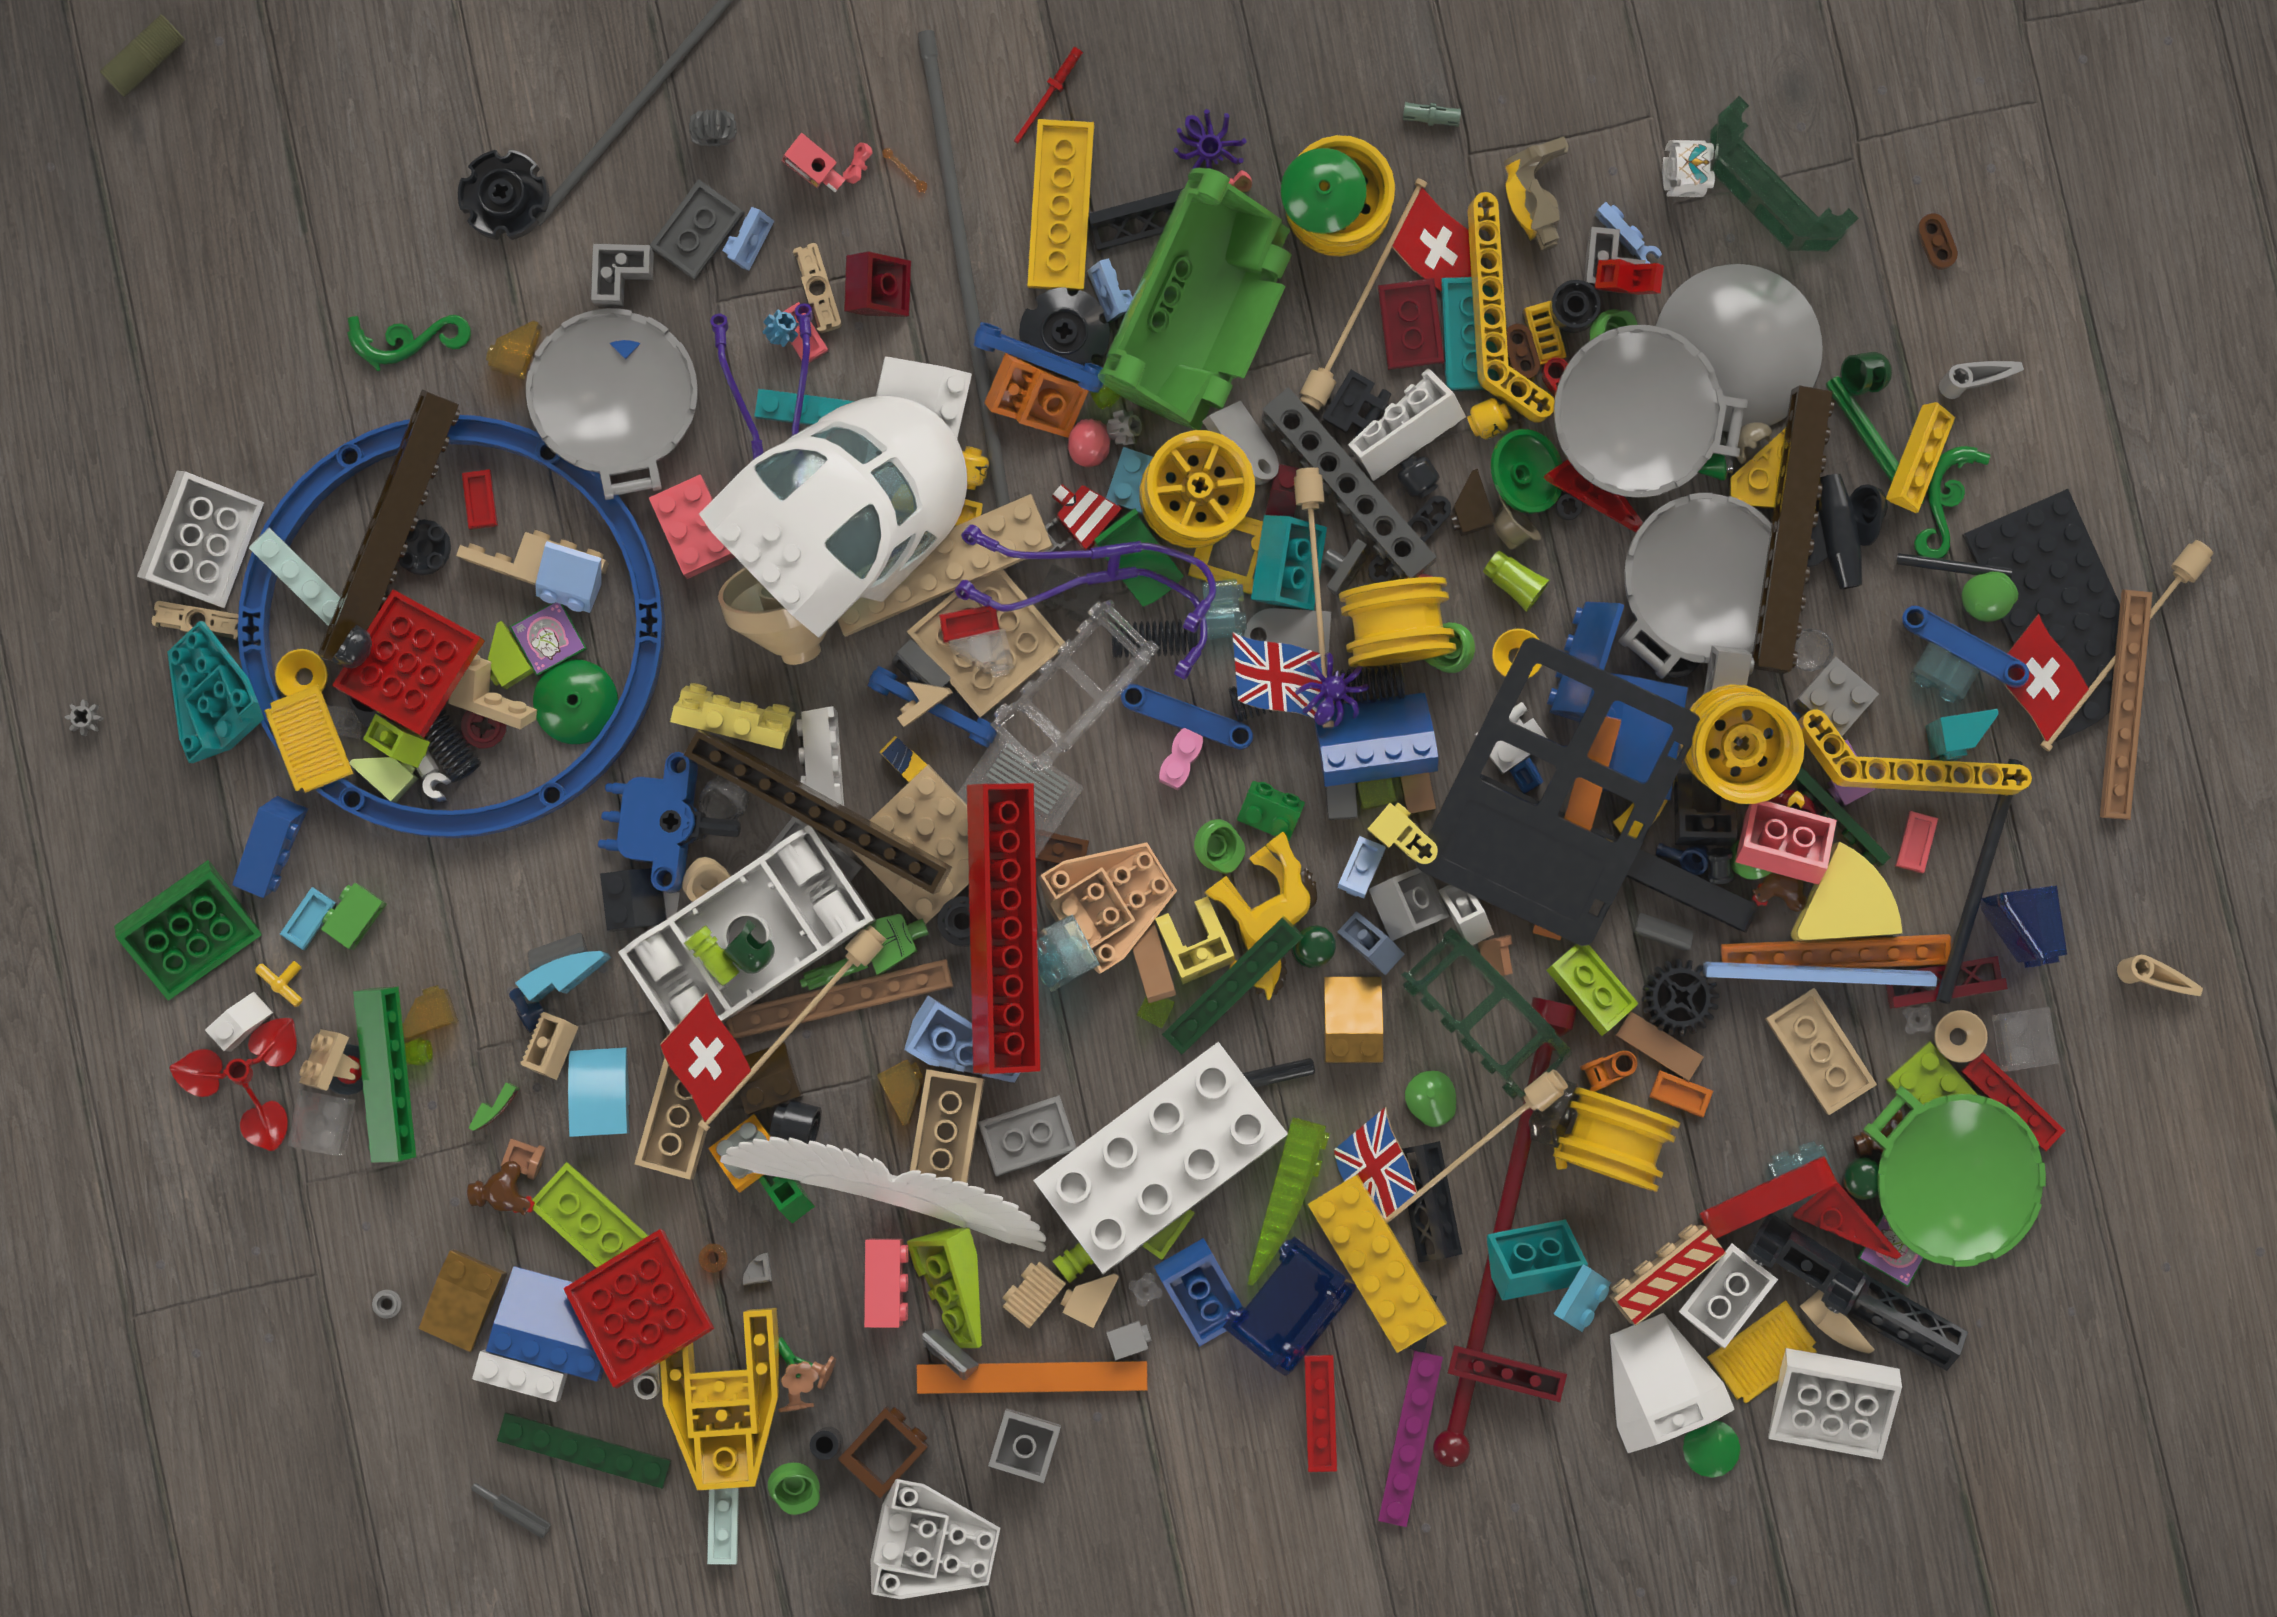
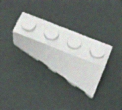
M1429 368L1421 374L1423 379L1416 386L1411 384L1404 390L1405 396L1397 404L1391 403L1384 410V416L1379 421L1373 420L1348 444L1360 468L1373 481L1386 474L1394 466L1409 458L1413 453L1432 442L1436 437L1449 428L1454 427L1466 417L1455 394Z
M833 706L801 712L802 719H797L798 736H803L804 747L799 748L800 765L805 764L806 776H801V783L844 806L838 713Z

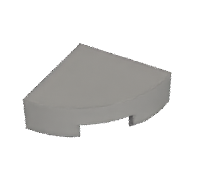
M768 1252L757 1256L749 1263L743 1276V1285L772 1281Z

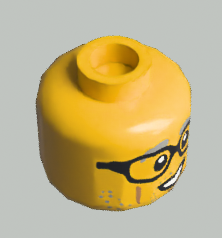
M1490 398L1474 405L1470 410L1471 415L1467 416L1476 437L1481 436L1485 440L1506 432L1508 429L1507 420L1512 418L1505 403L1499 404L1495 398Z
M966 446L965 451L962 452L967 469V489L975 490L976 486L983 485L989 461L981 455L982 450Z

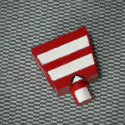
M1062 484L1052 495V498L1063 506L1057 514V519L1084 551L1090 550L1095 544L1094 539L1107 530L1122 513L1121 507L1084 485L1074 494Z

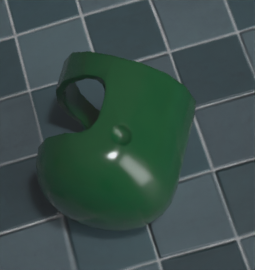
M1878 352L1849 355L1841 365V382L1846 391L1852 396L1863 395L1868 391L1872 393L1879 392L1890 383L1892 367L1889 360Z
M749 919L740 934L723 952L741 970L748 974H755L763 970L774 957L775 947L770 939L765 943H760L752 936L751 931L756 926Z
M1319 925L1309 926L1300 931L1304 937L1292 947V955L1295 961L1307 968H1319L1328 963L1336 950V940L1333 934L1327 928Z
M1856 1158L1849 1162L1842 1175L1843 1185L1847 1192L1853 1197L1863 1200L1872 1199L1879 1195V1164L1868 1158Z

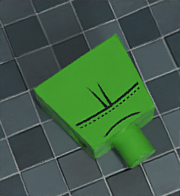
M896 914L875 919L876 921L870 924L887 939L882 944L884 947L871 961L876 974L881 975L918 952L914 940L929 934L923 918L907 924L903 914Z

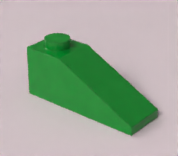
M763 1175L758 1179L779 1211L792 1224L815 1207L797 1180Z

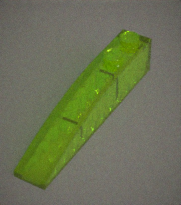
M1295 1117L1291 1119L1247 1280L1248 1285L1253 1286L1276 1255L1302 1207L1312 1176L1318 1178L1322 1161L1317 1160L1320 1149H1326L1330 1134L1325 1132L1326 1126Z

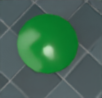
M1715 1420L1689 1431L1684 1436V1458L1690 1468L1701 1476L1711 1478L1723 1476L1733 1469L1739 1459V1439L1733 1429L1722 1421Z

